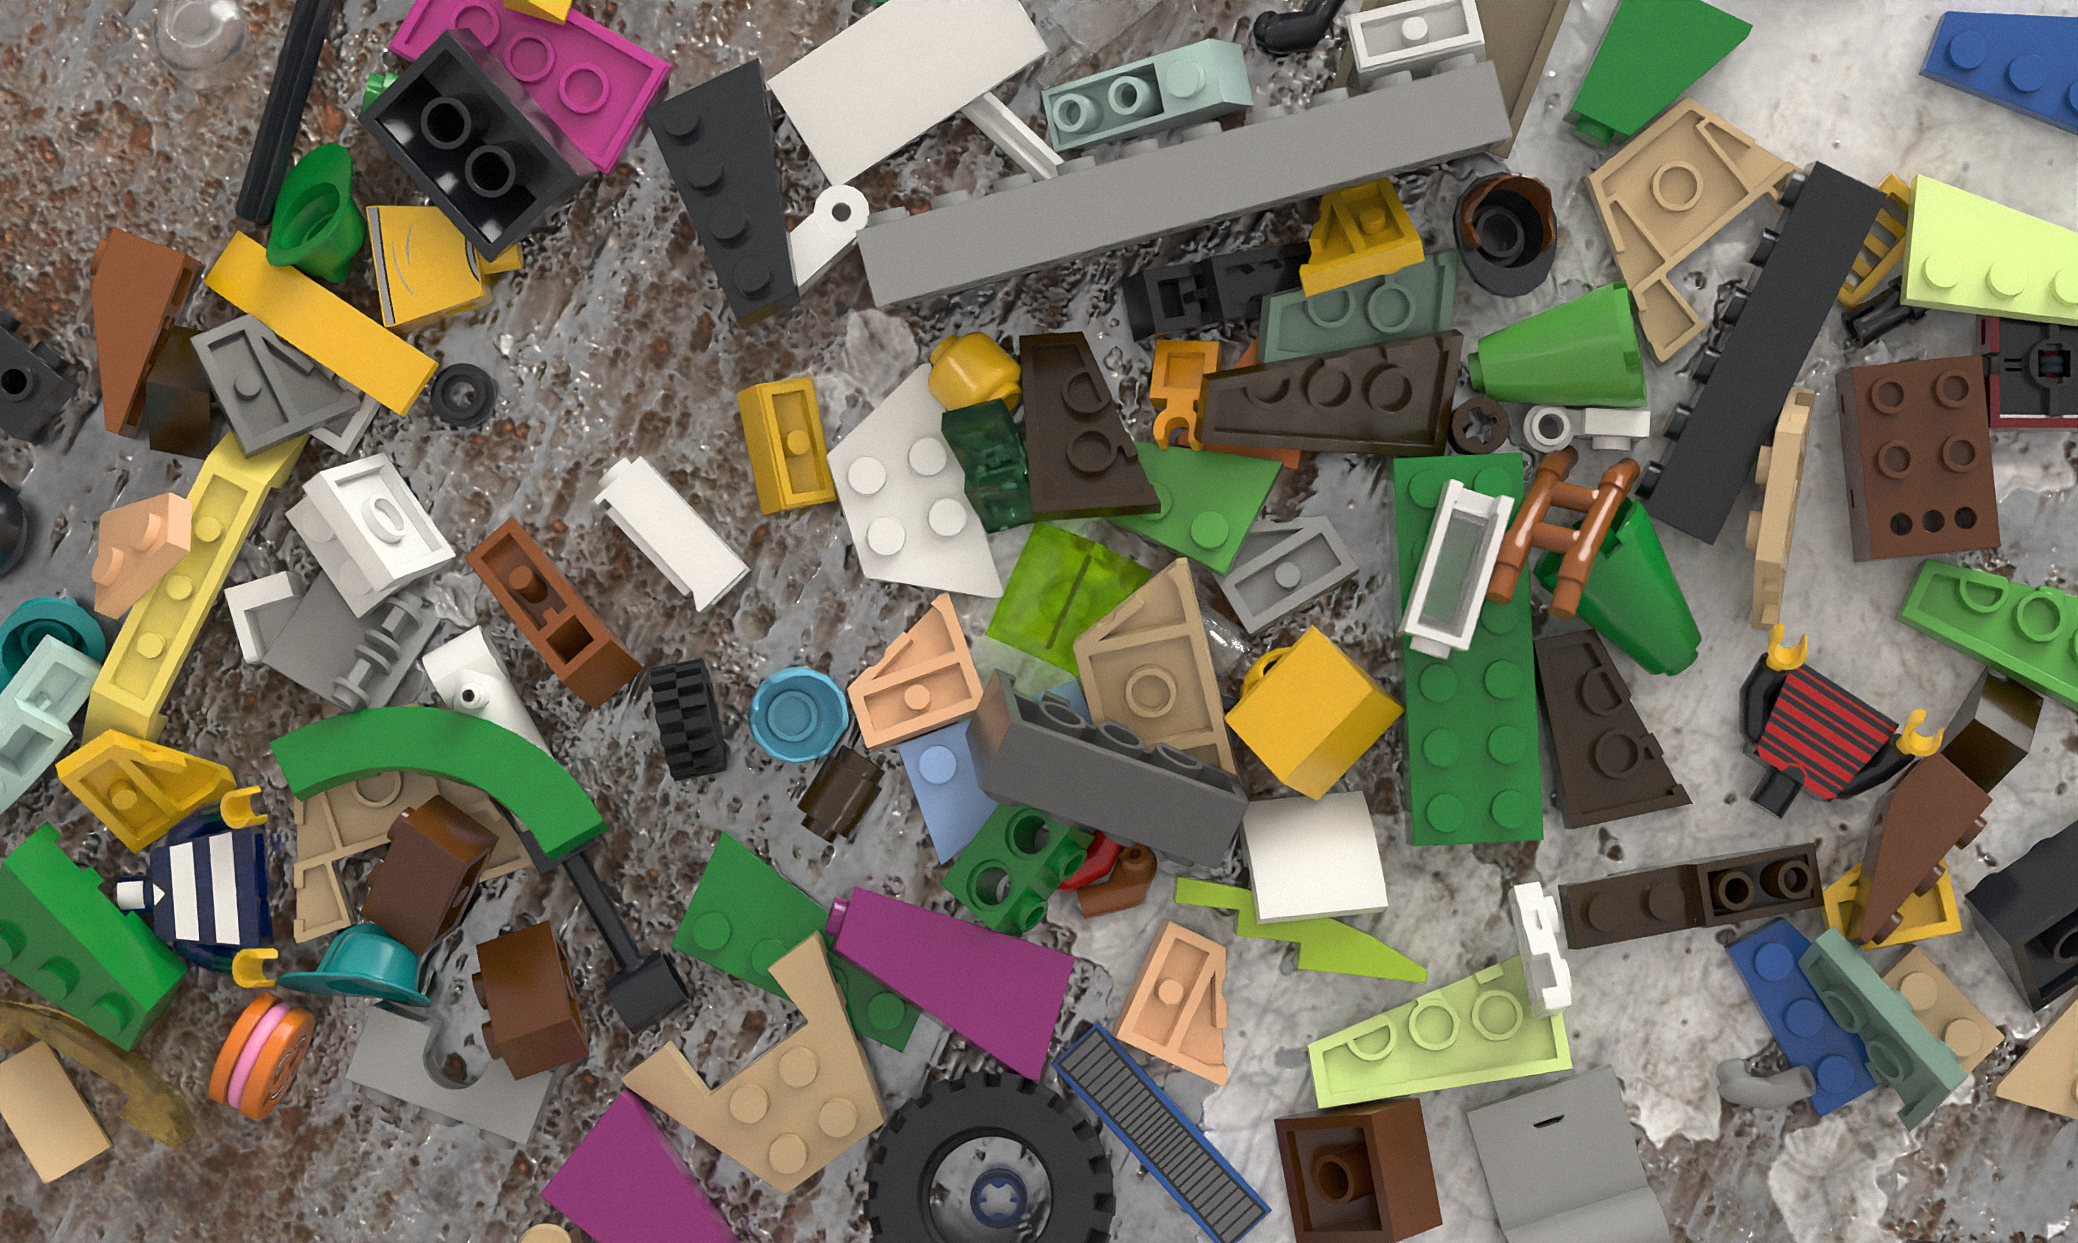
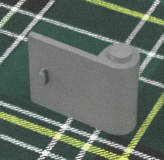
M1610 1063L1464 1110L1505 1243H1672L1661 1206L1653 1190L1648 1185L1613 1066ZM1561 1116L1559 1119L1554 1121H1550L1541 1125H1533L1548 1119Z

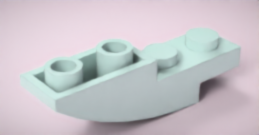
M48 634L0 694V815L34 783L73 737L67 724L91 694V689L102 669L100 662Z

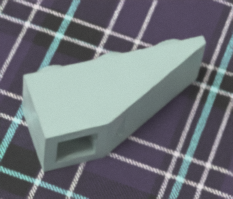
M1206 39L1041 91L1055 153L1191 125L1254 106L1241 44L1215 39Z

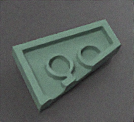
M1448 248L1424 254L1425 261L1403 267L1395 273L1377 275L1310 297H1305L1302 286L1263 296L1256 360L1268 363L1450 330L1459 256L1458 249Z

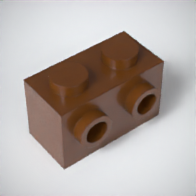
M439 794L435 795L417 810L412 807L406 808L393 822L387 834V838L392 841L388 853L376 863L367 877L366 885L371 887V890L360 912L421 957L457 928L500 838Z
M549 920L476 945L481 971L472 974V982L482 1009L489 1010L490 1021L482 1023L481 1027L487 1049L494 1061L503 1058L514 1079L517 1081L590 1055L569 959Z

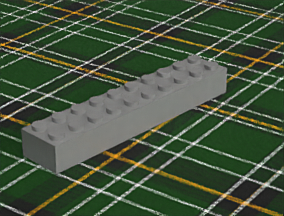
M1474 53L1465 54L1436 63V68L1430 70L1431 76L1415 81L1412 80L1410 70L1397 72L1372 80L1373 85L1367 87L1369 93L1349 98L1346 87L1334 89L1309 97V102L1305 104L1307 110L1286 115L1283 105L1271 106L1246 114V119L1243 120L1244 126L1222 132L1220 122L1208 123L1182 131V143L1159 149L1157 139H1149L1119 148L1120 160L1096 166L1094 156H1086L1056 165L1058 176L1034 183L1031 173H1023L993 182L995 193L972 199L968 190H960L930 199L932 210L910 216V212L906 211L903 206L867 216L870 227L855 232L875 307L886 312L1498 148L1512 138L1513 135L1494 61L1489 60L1476 64Z

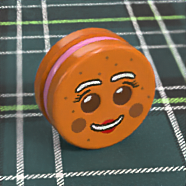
M270 992L259 994L239 1017L223 1045L209 1083L210 1098L224 1106L231 1105L234 1109L240 1110L241 1114L258 1121L265 1118L281 1100L303 1061L314 1031V1015L299 1006L293 1007L291 1004L285 1003L281 997Z

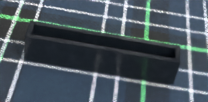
M1819 161L1806 164L1803 172L1796 169L1791 171L1776 201V204L1784 207V210L1774 230L1772 231L1765 227L1759 234L1749 254L1747 262L1756 267L1745 289L1735 286L1722 308L1719 321L1727 325L1716 347L1706 344L1690 375V379L1697 381L1698 384L1688 404L1685 405L1678 402L1667 419L1661 436L1670 441L1659 463L1650 459L1636 482L1633 494L1641 497L1639 502L1646 509L1650 517L1713 546L1760 452L1761 445L1764 444L1888 195L1887 193Z

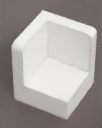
M284 571L224 589L247 664H263L261 660L306 593L300 573Z

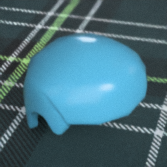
M804 666L784 668L766 678L753 695L747 712L749 728L754 741L771 758L795 765L828 755L843 731L847 729L849 722L844 694L826 674Z

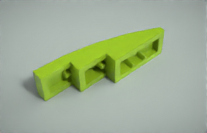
M1175 874L1173 892L1175 903L1235 909L1233 932L1236 936L1295 942L1293 964L1298 969L1420 983L1427 982V969L1365 931L1336 918L1326 917L1257 924L1251 888Z

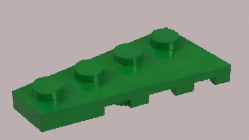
M723 830L670 947L794 1003L769 972L768 968L774 961L818 930L827 946L828 953L826 956L835 981L840 982L847 1004L845 1008L853 1030L903 1053L921 1013L831 953L829 950L834 937L824 934L829 911L814 902L789 882V879L744 846V843L729 831Z

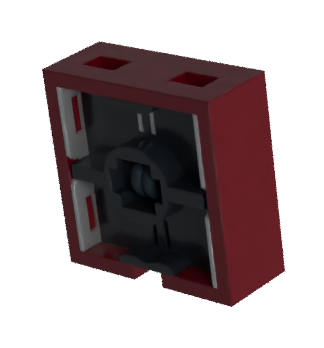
M1976 314V355L1981 354V357H1987V376H1984L1989 432H2078V326Z

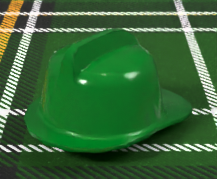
M330 143L317 147L303 156L287 175L276 200L271 237L265 257L271 266L283 268L292 265L304 274L314 277L322 276L335 284L346 280L354 255L360 249L367 236L368 225L350 195L353 162L352 156L344 146Z

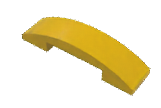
M238 230L203 283L245 313H251L280 337L397 414L405 417L439 366V363L292 265L283 268L271 266L265 257L267 249Z

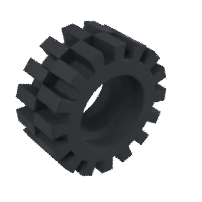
M698 658L652 668L650 670V685L653 691L651 693L652 701L656 710V723L660 730L659 737L661 745L664 747L667 766H669L671 777L676 782L726 771L727 760L725 757V744L722 739V725L719 721V711L717 703H715L714 689L712 683H710V675L704 659Z

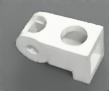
M842 184L831 186L824 190L816 200L814 213L790 233L800 296L859 244L855 231L870 227L867 218L870 215L868 202L856 188Z

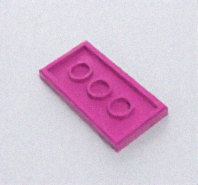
M416 0L388 47L393 54L412 64L445 30L469 28L592 162L599 172L609 178L645 119L643 111L651 108L673 70L672 66L572 8L563 26L504 8L502 0Z

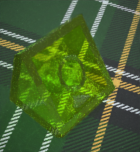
M1043 521L1035 522L1004 591V596H1002L985 635L1080 677L1073 649L1075 638L1147 583L1153 571L1092 540Z

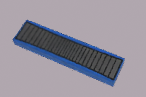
M1099 1020L1051 1063L1054 1069L1215 1243H1238L1272 1211L1265 1200Z

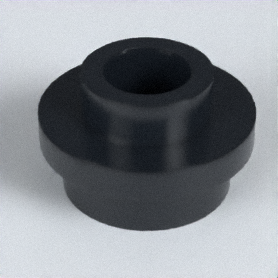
M458 363L445 368L438 374L432 385L431 401L436 413L447 423L457 427H471L481 423L490 415L496 401V390L492 379L484 370L472 364ZM464 384L471 385L475 390L473 403L468 407H458L454 401L456 389Z

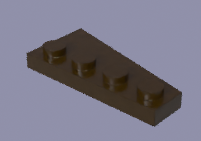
M1457 329L1202 374L1194 438L1200 444L1406 457L1444 456L1464 334Z

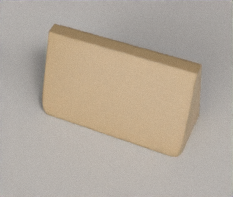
M47 1038L40 1040L0 1063V1113L44 1184L48 1185L62 1178L113 1146Z

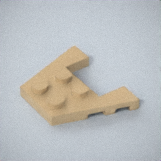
M1688 96L1680 100L1584 179L1621 279L1627 280L1633 311L1648 351L1657 365L1665 362L1706 328L1705 324L1667 279L1666 273L1762 195L1781 216L1784 207L1776 204L1779 193L1793 169L1803 172L1801 168L1790 161L1784 162L1755 143L1754 138Z
M420 701L404 705L408 707H424ZM391 771L381 772L378 777H370L342 784L323 791L303 802L294 796V824H297V863L294 864V888H297L296 919H294V938L296 944L356 924L336 863L337 860L392 842L387 838V834L396 818L408 807L417 810L437 794L500 837L479 883L534 865L518 836L520 834L495 800L487 793L470 785L468 787L446 779L418 775L417 772Z
M818 930L774 961L768 968L772 976L807 1019L805 1023L714 1090H710L671 1040H668L629 1069L621 1078L629 1089L784 1195L882 1125L888 1116L862 1042L857 1040L845 1008L847 1001L839 981H835L826 956L828 949L824 938Z

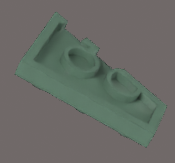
M1834 926L1814 940L1797 964L1838 1026L1849 1033H1858L1866 1045V1053L1869 1057V1060L1864 1065L1877 1084L1884 1083L1887 1079L1905 1104V1107L1898 1111L1897 1115L1910 1132L1923 1122L1968 1075L1960 1067L1959 1060L1952 1048L1941 1039L1934 1038L1914 1016V1010L1907 998L1898 990L1889 988L1870 967L1867 955L1857 943L1844 938Z

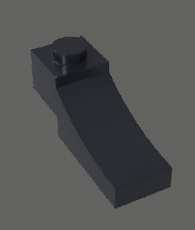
M1310 242L1210 256L1199 262L1142 270L1121 280L1134 343L1190 334L1198 330L1260 318L1263 296L1302 286L1299 270L1301 264L1309 263L1312 253Z

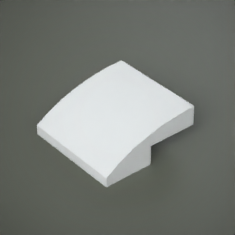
M1363 791L1324 794L1318 801L1308 796L1249 802V806L1239 824L1244 868L1249 867L1257 924L1385 911L1388 907L1381 861Z

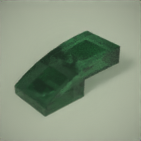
M1002 397L943 412L941 432L965 473L964 493L978 518H980L987 534L1036 523L1032 522L1027 450Z

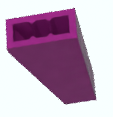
M856 886L848 891L846 900L839 897L834 898L824 928V934L834 937L829 950L831 953L899 997L906 1004L1008 1073L1023 1076L1032 1082H1038L1076 957Z
M628 1087L617 1097L539 1194L599 1243H741L644 1101Z

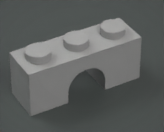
M386 1000L371 1005L344 1077L360 1084L358 1090L360 1095L388 1105H394L397 1098L420 1106L418 1112L420 1117L442 1126L454 1127L457 1120L480 1128L478 1137L481 1140L505 1149L513 1150L516 1143L526 1146L536 1137L561 1070V1065L516 1081L503 1058L494 1061L490 1056L486 1069L479 1080L459 1082L445 1075L436 1062L435 1043L443 1021Z

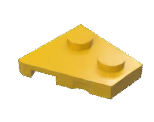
M1388 177L1323 194L1319 206L1321 218L1313 225L1309 238L1312 253L1309 263L1301 264L1299 275L1305 297H1310L1377 275L1392 274L1403 267L1425 261L1421 239Z

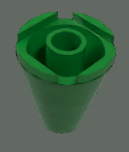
M1626 497L1623 504L1619 506L1595 557L1594 567L1588 578L1585 591L1581 593L1575 614L1649 674L1658 675L1665 672L1667 676H1674L1686 670L1697 659L1698 652L1696 648L1699 646L1702 636L1646 509L1637 499L1632 502L1629 497ZM1586 515L1572 525L1575 530L1579 531ZM1545 550L1535 564L1533 575L1540 582V585L1553 596L1558 582L1557 576L1565 555Z

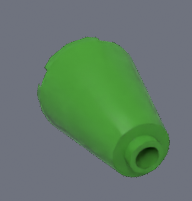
M1627 280L1609 283L1478 339L1479 352L1468 354V365L1474 392L1485 390L1487 398L1504 403L1632 409L1647 407L1644 369L1638 334H1636L1634 320L1631 318V315H1634Z

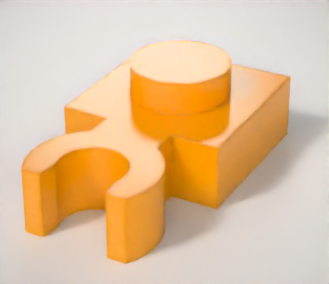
M1156 341L1149 398L1153 408L1165 409L1157 416L1153 425V434L1160 450L1168 449L1169 435L1178 427L1190 429L1188 442L1192 451H1200L1204 444H1200L1194 438L1202 374L1221 371L1223 350L1220 342Z

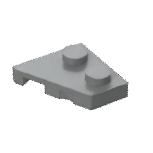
M1320 515L1297 517L1288 522L1255 521L1226 579L1211 571L1209 573L1251 639L1359 574V567L1327 516Z

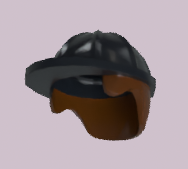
M1502 171L1475 179L1457 198L1452 217L1453 234L1462 263L1474 283L1490 294L1505 298L1525 296L1545 282L1554 262L1557 245V217L1552 208L1551 190L1543 182H1540L1539 178L1523 173H1507Z

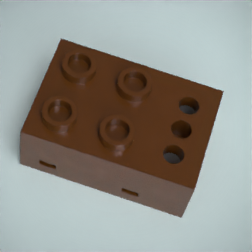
M1981 354L1857 366L1836 373L1835 384L1854 563L1980 551L2001 547Z

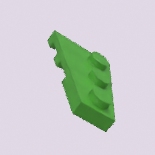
M1133 441L1149 483L1153 484L1160 499L1161 513L1102 518L1181 557H1187V560L1226 579L1284 468L1283 461L1204 450L1192 451L1189 448L1168 446L1167 450H1160L1158 444Z

